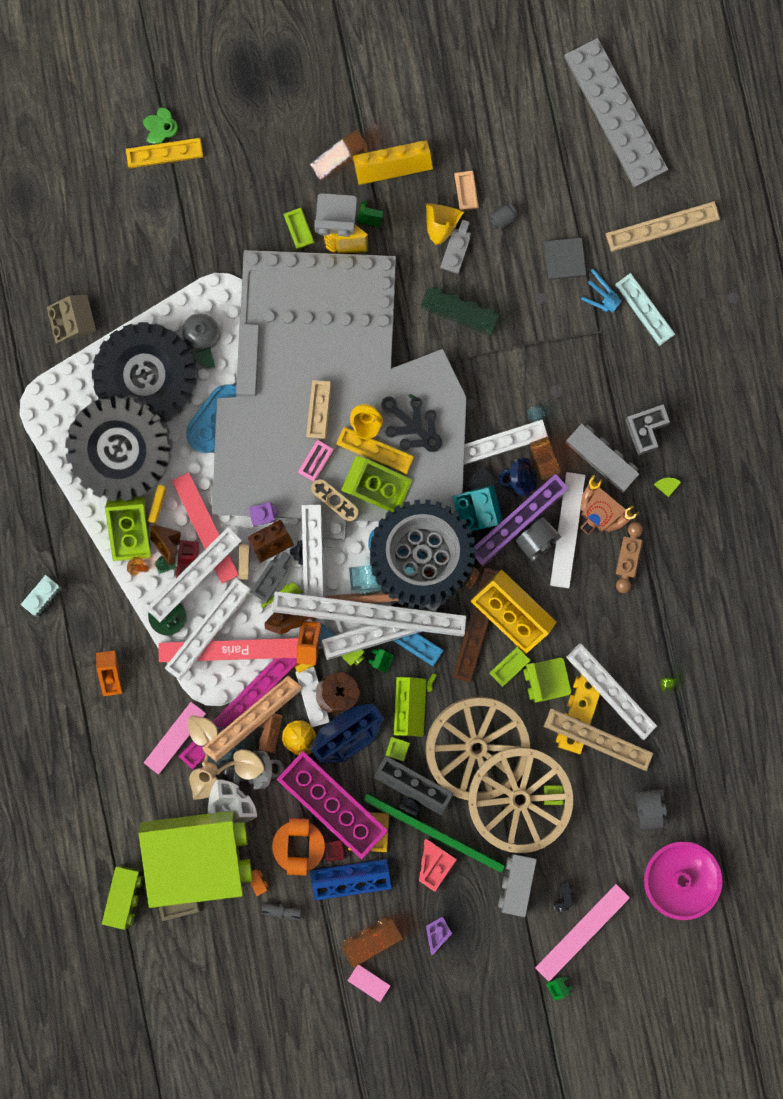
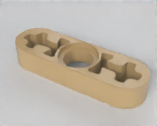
M322 479L313 482L311 486L313 494L344 520L352 522L358 518V508ZM323 483V488L327 492H329V489L333 490L327 495L326 500L323 499L326 496L321 491L319 493L316 492L317 488L315 486L317 484L322 485ZM333 495H338L341 499L340 504L337 506L330 504V498ZM344 501L347 502L345 507L348 509L354 508L353 513L355 515L353 517L349 516L347 518V513L343 509H341V512L338 511L343 506Z

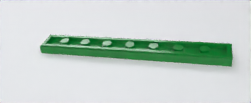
M367 793L364 802L500 873L503 871L505 864Z

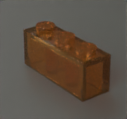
M385 917L376 922L378 926L371 929L369 926L360 931L361 935L354 939L351 936L343 941L344 945L341 946V949L352 968L403 940L392 918L388 920Z

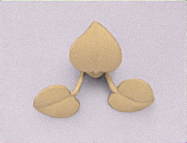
M199 716L189 717V734L197 745L203 746L218 735L217 727L211 720ZM241 749L234 753V761L218 769L216 764L207 762L209 755L205 754L204 761L202 762L203 767L193 770L190 774L189 780L193 799L210 797L215 781L219 780L216 775H219L220 772L232 765H235V772L241 778H256L265 771L261 759L252 751Z

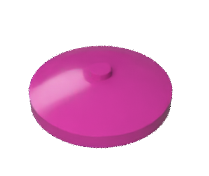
M690 842L670 843L660 848L650 858L644 873L645 892L651 904L663 915L677 920L695 919L707 913L717 902L722 889L721 869L714 856L702 846Z

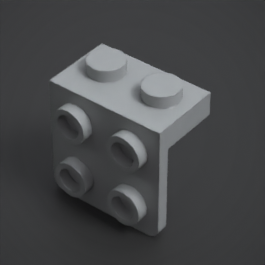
M319 194L314 225L315 232H318L320 235L338 234V236L342 237L354 235L356 197L350 195Z

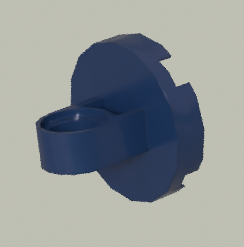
M525 457L514 460L511 469H505L500 473V484L507 488H514L519 496L531 495L530 492L534 491L536 487V472L532 471L530 465H533L532 462ZM511 474V481L506 483V476Z

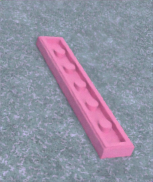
M615 884L535 968L550 981L630 897Z

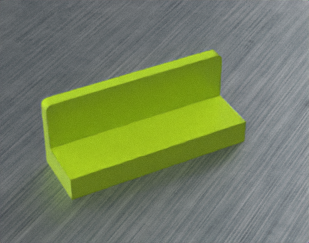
M396 677L394 735L424 736L426 679Z

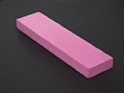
M190 702L144 761V764L159 775L190 736L188 730L189 717H204L206 713Z

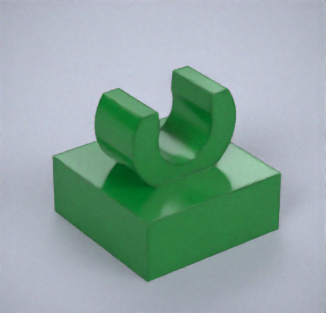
M381 649L378 651L373 650L372 653L376 654L375 660H369L368 662L372 664V667L387 673L394 655Z
M559 977L546 983L554 1001L570 995L569 991L573 987H566L564 981L568 979L567 977Z

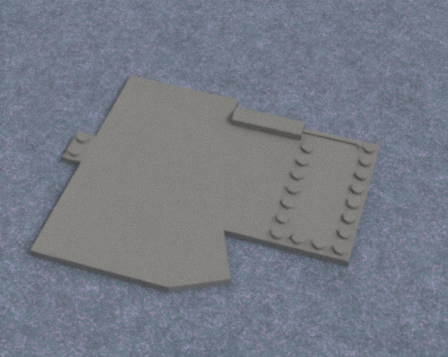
M244 250L237 363V396L217 398L212 515L251 517L249 507L266 504V502L270 501L272 506L276 505L278 516L275 518L302 519V505L322 504L323 539L345 540L346 520L313 494L311 490L313 481L298 473L317 439L306 437L312 380L332 382L327 439L318 440L333 448L334 451L317 480L322 479L358 508L359 515L354 521L379 522L381 518L385 519L388 512L341 491L355 456H363L339 447L336 443L343 427L355 431L350 423V414L354 407L361 404L375 407L383 418L382 428L377 436L372 439L414 456L407 475L386 467L413 480L404 502L409 501L410 505H413L415 500L420 499V504H425L427 499L431 500V505H435L436 501L442 503L441 507L444 509L446 505L451 507V513L454 514L456 509L452 496L461 494L463 488L466 396L443 349L391 368L396 256ZM409 394L422 400V406L420 407L422 429L427 433L428 421L425 419V413L428 410H434L436 412L435 430L436 434L442 439L441 448L436 452H429L424 447L410 448L404 451L400 448V441L406 438L412 441L421 440L422 438L417 434L396 435L393 438L387 437L385 430L388 426H408L392 412L388 413L382 409L381 403L385 397H393L397 402V407L413 421V408L410 404L412 399L409 398ZM414 400L413 405L417 407L420 405V402ZM387 402L385 406L392 408L393 404L392 402ZM432 412L427 414L428 419L434 418ZM388 429L387 433L388 435H393L395 431L394 429ZM431 439L429 445L435 446L436 441ZM407 441L402 442V447L407 448L409 446ZM318 446L313 457L311 458L310 462L304 470L305 473L308 472L310 466L312 465L322 446ZM327 449L324 451L323 455L321 456L320 460L318 461L317 465L312 471V477L318 469L319 465L321 464L322 460L324 459L325 455L327 454ZM323 483L322 485L317 484L315 486L317 488V493L321 491L326 495L323 497L324 500H326L327 495L333 491L329 489V492H327L323 488ZM338 495L331 496L330 504L332 506L340 504L341 499ZM344 501L343 506L338 511L341 512V509H343L347 513V518L349 516L353 517L355 515L353 513L354 508L348 509L345 507L347 502Z

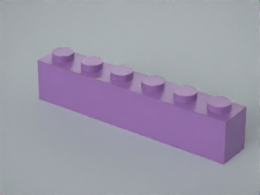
M555 474L474 546L476 548L475 559L484 567L568 492L569 488Z

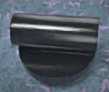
M412 798L403 799L398 807L399 811L413 818L416 817L420 809L417 801Z

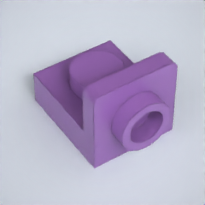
M270 501L266 502V504L249 507L253 527L276 522L275 517L278 516L276 505L272 506Z

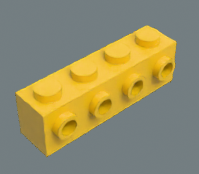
M427 140L353 156L359 185L433 169Z
M581 674L580 677L576 676L573 685L576 691L574 695L569 697L567 706H570L568 714H564L590 725L600 693ZM559 733L555 741L558 743V748L579 755L584 745Z

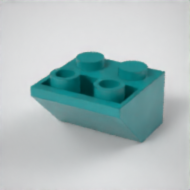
M494 485L452 496L455 509L460 514L459 519L462 520L464 518L467 522L466 527H470L471 531L496 526L503 521Z

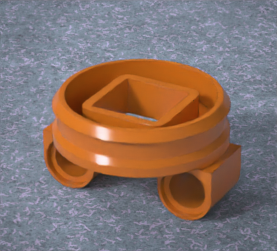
M290 818L289 822L283 825L274 836L273 854L278 864L287 870V875L307 876V871L316 867L323 858L325 841L320 830L315 825L309 823L310 819ZM289 836L310 837L309 858L288 857Z

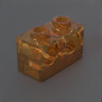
M548 436L529 443V448L541 480H548L555 474L557 476L560 475L561 471Z

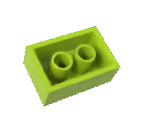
M124 866L115 867L102 925L123 930L133 925L135 914L132 911L133 907L138 905L140 896L137 894V890L142 887L144 876L141 875L142 871Z

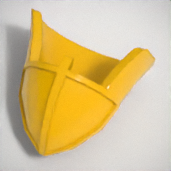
M425 203L427 231L432 242L435 245H439L445 242L452 234L464 212L444 205Z

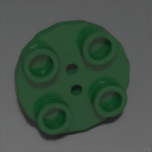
M181 603L170 612L172 616H169V614L166 616L165 621L159 622L149 612L148 619L152 629L164 636L180 632L187 621L186 610Z

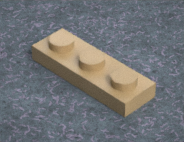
M312 380L307 438L327 439L332 391L331 381Z

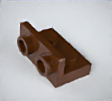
M278 520L247 537L260 563L294 546L282 520Z

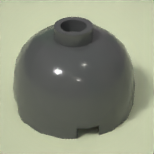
M196 313L184 322L182 337L189 348L195 351L211 349L217 344L220 338V329L212 316L205 313Z

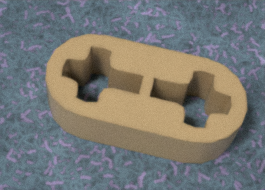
M240 543L239 580H249L250 543Z

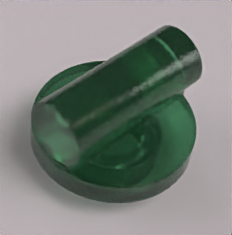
M160 556L155 562L159 575L177 568L176 563L168 565L163 556Z

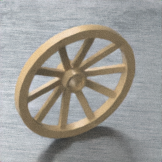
M488 697L465 698L445 708L433 722L426 741L427 763L433 777L441 787L452 792L458 798L468 800L469 791H466L475 759H477L480 767L484 763L483 756L486 759L492 756L487 750L503 751L510 748H530L529 735L521 718L503 702ZM488 706L490 708L478 735H476L470 707ZM464 709L470 737H467L447 722L453 714ZM496 709L505 713L512 720L510 723L484 737ZM444 726L463 740L465 744L435 745L441 727ZM514 727L517 728L521 740V746L487 744ZM475 743L481 744L479 750L472 751V746ZM465 750L439 771L435 760V752ZM520 756L515 770L512 771L516 783L523 775L528 756ZM469 757L459 789L450 784L444 776ZM501 762L495 764V766L506 773ZM508 778L501 783V785L509 790L512 788ZM484 782L486 791L477 792L476 801L493 799L504 793Z
M510 748L491 756L475 773L468 794L469 812L476 829L492 845L514 853L533 852L551 844L566 828L573 809V791L565 771L550 756L531 748ZM528 756L521 784L518 788L507 758ZM534 758L543 761L552 768L526 789ZM500 761L513 789L512 791L485 775L492 766ZM555 774L558 775L564 789L562 794L530 795ZM481 780L509 796L506 798L476 801ZM519 794L525 796V801L522 804L515 803V797ZM565 800L561 819L558 820L532 804L531 801ZM509 803L489 824L483 825L477 807ZM527 808L549 820L556 827L547 836L540 839ZM514 809L508 842H504L496 838L489 831ZM520 811H522L535 841L533 843L514 844Z

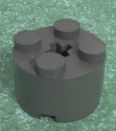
M542 517L531 528L522 533L516 539V543L533 562L541 555L540 552L543 554L552 547L550 543L555 544L561 536L548 520Z
M663 789L636 792L635 800L639 830L667 828L666 805L661 802L664 801Z

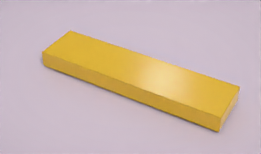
M201 138L126 149L129 169L204 158Z
M343 427L336 443L339 447L407 475L414 460V456L375 439H362L356 435L355 431Z

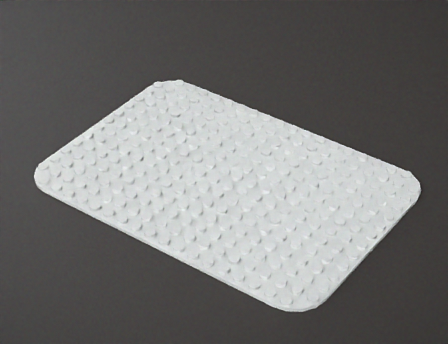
M212 273L199 278L114 330L120 331L123 329V326L129 324L137 325L139 322H148L153 325L156 323L169 330L171 329L183 339L182 326L186 319L193 314H208L218 323L220 338L217 344L211 348L216 368H206L195 361L198 372L196 373V378L198 380L197 387L193 392L194 396L190 404L186 405V410L180 416L174 417L173 421L167 423L171 432L169 439H172L173 449L170 452V455H172L170 465L167 467L163 478L146 494L142 495L146 497L149 518L158 484L166 487V495L156 525L180 531V540L199 542L198 556L205 548L172 483V480L188 472L219 535L229 527L242 540L240 543H250L247 538L248 536L274 523L253 527L251 517L212 515L215 451L211 453L197 452L189 445L186 437L188 424L214 389L221 385L231 384L236 386L242 279L229 273ZM112 331L35 378L26 387L20 399V417L26 432L159 649L158 643L186 642L236 578L222 584L215 569H213L180 602L186 610L187 621L184 627L174 635L164 636L152 629L148 619L149 611L146 608L176 579L178 553L176 555V562L168 565L150 539L151 558L113 561L105 513L107 497L102 496L100 498L92 494V489L88 488L86 490L79 484L81 482L80 478H74L70 471L73 467L71 463H67L65 455L68 453V448H65V442L69 436L68 429L71 423L76 419L75 417L81 410L98 399L93 388V361L95 354H98L100 351V345L104 340L107 341L110 338L109 335L114 332ZM189 348L192 353L200 352ZM146 363L145 366L153 371L150 374L155 376L154 381L151 383V385H154L158 380V369L155 365ZM136 366L132 372V381L136 387L143 389L145 385H142L137 379L143 378L147 380V376L150 374L144 371L143 376L137 377L136 371L139 366ZM120 434L112 435L113 439L123 437L122 441L118 444L117 452L112 456L121 460L127 459V455L117 457V454L122 450V443L128 438ZM275 518L276 521L282 520L294 546L260 563L250 544L249 580L240 581L252 589L269 562L274 557L279 559L282 553L286 552L291 556L286 564L289 566L288 572L275 591L279 592L286 584L289 585L293 582L303 591L301 595H304L303 565L298 564V561L294 560L290 554L291 548L297 546V541L303 540L302 519ZM346 521L345 540L323 539L324 598L330 595L382 591L381 584L378 585L376 583V577L372 574L370 550L368 547L369 535L375 527L379 526V522ZM149 523V535H151V527L154 525ZM240 543L229 553L238 574ZM408 567L405 569V572L413 574L415 569ZM250 593L213 641L298 638L301 627L291 629L282 635L265 629L264 623L274 613L272 612L273 602L261 608V605L265 602ZM390 601L391 605L397 602V601ZM335 620L312 621L321 622L336 634L335 636L340 635ZM273 659L196 661L182 680H177L193 700L207 706H223L231 703Z

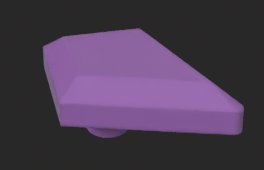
M443 917L426 925L431 955L452 934Z

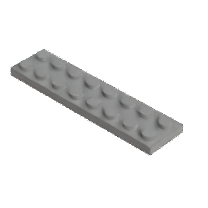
M597 38L565 54L566 62L633 187L636 188L667 172L668 168L599 39Z

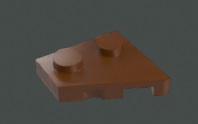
M274 612L264 625L265 629L282 635L291 629L301 627L303 621L308 619L314 621L317 618Z

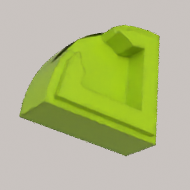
M663 478L657 481L654 486L669 497L681 482L675 478Z

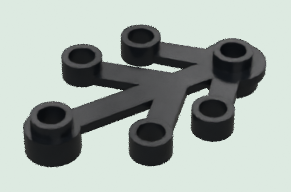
M388 396L382 400V409L388 413L392 412L408 426H388L385 430L387 437L393 438L396 435L417 434L422 438L421 440L412 441L406 438L400 441V448L406 451L410 448L424 447L429 452H436L441 448L442 439L436 434L435 430L436 412L434 410H428L425 413V419L428 421V433L422 429L420 409L422 400L420 398L414 397L410 402L413 408L414 421L397 407V402L393 397ZM418 400L420 405L415 407L413 401ZM392 402L393 406L392 408H387L385 404ZM432 412L434 418L428 419L427 414ZM388 429H394L395 433L388 435L387 431ZM431 439L436 441L435 446L429 445ZM407 441L409 446L407 448L402 447V442Z

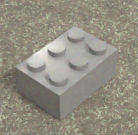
M512 854L511 858L507 857L506 869H509L508 876L503 878L502 888L505 891L504 896L500 895L498 903L502 913L521 917L526 916L536 864L535 858Z

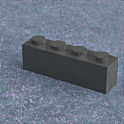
M387 756L384 757L374 776L378 781L416 800L441 816L453 795L447 789Z

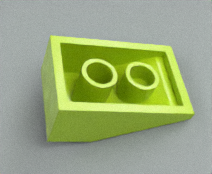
M356 455L341 491L386 511L390 510L393 513L394 507L397 505L402 506L413 480Z
M134 497L132 500L123 501V499H118L117 501L107 500L105 513L113 561L151 558L146 497Z

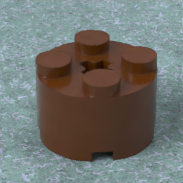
M344 672L333 673L323 678L316 687V701L321 709L329 713H341L355 705L360 695L356 681Z

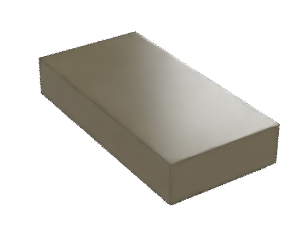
M198 902L159 907L162 921L200 912Z

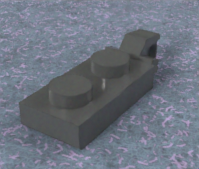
M283 552L279 559L274 557L250 593L267 603L288 572L289 566L286 564L291 556Z

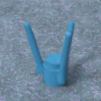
M592 269L591 272L609 293L606 294L590 280L588 283L605 297L602 301L604 305L582 297L581 300L602 309L606 313L608 310L613 313L621 303V300L601 276Z

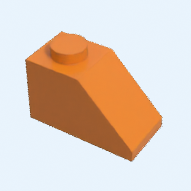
M302 622L297 642L298 664L316 665L319 653L321 622Z
M116 651L96 653V668L103 697L122 694Z

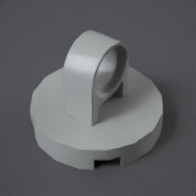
M253 751L261 759L265 771L254 779H248V782L254 785V789H265L271 779L279 777L284 772V766L279 760H270L265 751ZM272 764L278 768L277 774L272 773Z

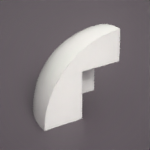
M225 780L215 781L209 797L208 814L233 811L235 823H246L257 818L253 801L248 795L245 796L238 789L239 786Z

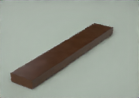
M485 567L477 593L499 571ZM473 605L452 677L469 683L472 681L489 619L475 605Z

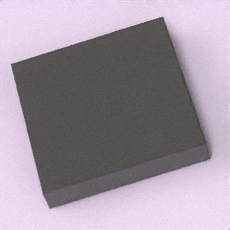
M582 238L544 241L548 280L586 276Z

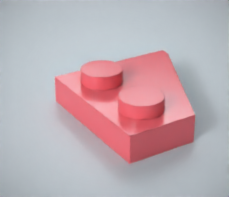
M425 839L419 881L436 892L457 859Z

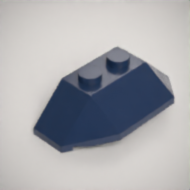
M374 704L353 706L319 730L310 749L321 764L326 762H345L376 740L384 718Z

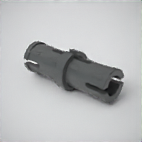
M263 902L261 914L276 916L278 919L289 918L299 921L301 908Z

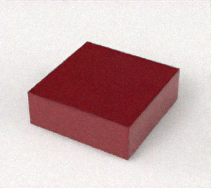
M341 840L325 842L324 853L326 862L345 859L343 842Z

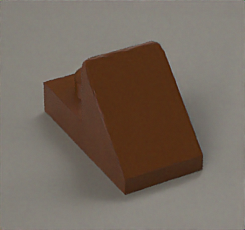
M153 525L151 527V541L168 565L175 563L181 532Z

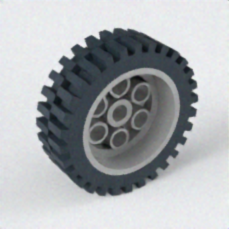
M420 499L415 500L413 505H410V502L407 501L404 502V507L402 508L399 505L394 507L393 513L389 510L386 513L385 519L381 518L379 526L375 527L370 547L372 574L376 577V583L378 585L381 584V590L384 593L388 592L389 598L392 600L396 597L401 605L407 602L409 603L408 607L414 608V604H417L419 609H425V605L430 604V608L436 607L438 602H440V605L446 604V599L449 598L450 601L454 599L455 594H460L463 586H466L469 582L475 561L474 537H471L472 531L470 527H466L467 522L465 519L460 520V514L457 511L454 514L451 513V507L448 505L444 509L441 507L442 503L436 501L435 505H431V500L427 499L425 504H420ZM417 535L420 537V541L413 542L410 537ZM435 538L438 539L440 543L438 545H432L430 544L429 540ZM401 549L408 551V555L402 557L398 554V552ZM421 552L425 553L428 557L421 560L417 555ZM442 555L447 560L443 563H440L436 560V558ZM412 567L415 569V572L408 574L405 572V569ZM431 570L434 572V576L427 577L424 575V572Z

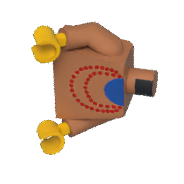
M595 475L591 477L589 485L582 494L580 506L583 511L582 516L587 519L580 528L586 534L590 535L595 528L601 532L604 530L611 532L621 529L631 519L638 516L639 512L635 515H632L630 509L634 506L629 507L627 510L624 509L599 487L602 479L599 483H595L593 481Z

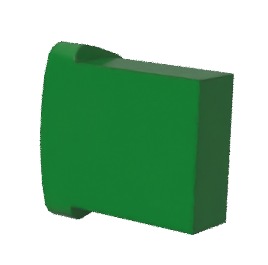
M362 200L357 217L358 223L381 228L384 212L366 208L367 201Z

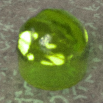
M661 678V689L665 692L667 687L669 692L673 691L676 680Z

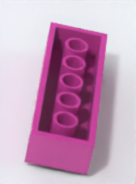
M304 751L276 779L361 860L389 831Z

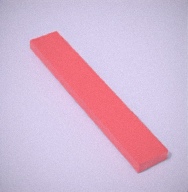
M188 472L172 480V483L206 549L219 536V533ZM229 554L214 568L222 584L239 576Z

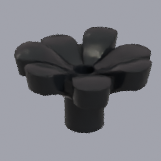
M303 540L297 541V546L290 550L293 559L298 561L300 565H303Z

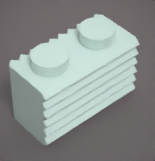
M45 575L21 605L32 615L39 617V614H42V611H44V608H47L49 602H52L51 599L57 596L56 593H59L61 587Z

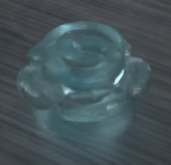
M541 406L530 408L527 411V419L532 420V422L540 421L543 419L545 411L542 410Z

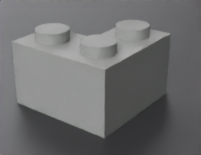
M664 404L626 418V423L638 456L658 448L653 430L665 427L670 423Z

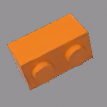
M257 869L252 871L253 882L250 884L256 896H259L268 891L267 888L269 886L261 878L263 877L261 871Z

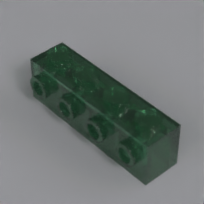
M428 287L421 303V309L489 336H492L499 318L495 310L491 308L482 309L478 307L479 304L473 301H468V303L462 301L461 297L455 294H450L449 296L437 287Z

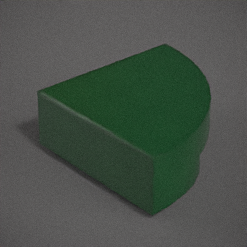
M211 349L192 353L194 360L199 365L210 369L216 368Z

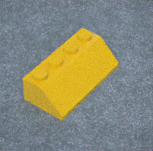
M357 225L354 228V235L349 237H342L331 233L330 235H324L325 247L332 254H335V252L337 254L367 253L369 250L368 234Z
M502 569L471 600L525 654L545 638L557 623Z

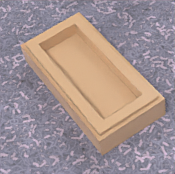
M473 171L454 173L459 210L478 209Z

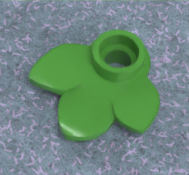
M159 108L157 115H149L143 120L144 126L150 131L146 141L151 144L162 143L166 137H173L178 132V124L172 119L171 112L168 109ZM170 125V129L166 130V127Z

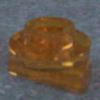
M133 557L127 564V571L135 576L141 572H148L149 566L144 565L142 558Z

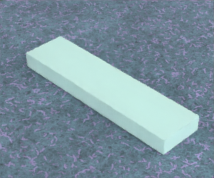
M631 273L615 284L659 346L675 336L671 327Z

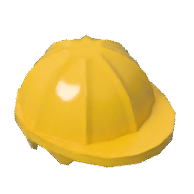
M361 404L352 409L350 423L358 437L371 439L377 436L382 428L383 418L375 407Z
M295 720L287 724L282 733L284 746L296 755H300L302 751L307 755L312 753L310 748L316 738V734L311 725L301 720Z

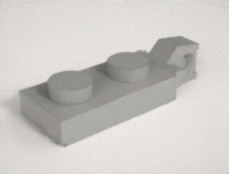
M462 220L460 228H454L440 269L459 274L470 241L471 233L467 232L468 221Z

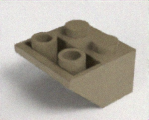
M71 295L47 307L56 343L85 337L96 331L87 295Z

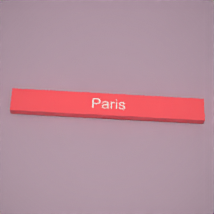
M298 638L212 641L197 661L297 658ZM185 642L158 643L159 662H170Z

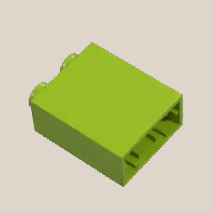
M233 811L140 823L138 834L149 908L243 896V883L253 882L250 859L240 860L238 846L248 845L245 822L235 823Z

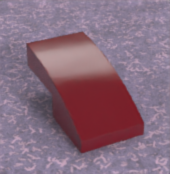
M180 540L176 578L198 557L199 542Z

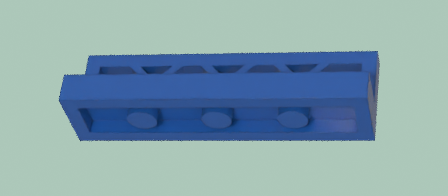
M387 859L311 870L315 900L391 889ZM385 878H386V882H387V883H383V884H377V883H376V881H377L378 879H385ZM359 882L367 883L362 887L357 886ZM339 885L348 886L346 889L342 890L337 888ZM318 888L328 889L326 892L318 893L317 891Z

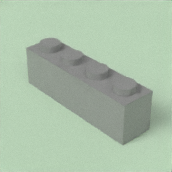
M581 424L567 439L566 444L623 493L638 477V468L631 462L627 464L623 460L624 456L619 451L611 450L608 447L609 443L604 438L595 436V431L586 424L584 426Z

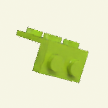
M563 658L527 664L526 669L523 670L525 680H529L531 687L528 688L530 700L533 699L534 703L571 694Z

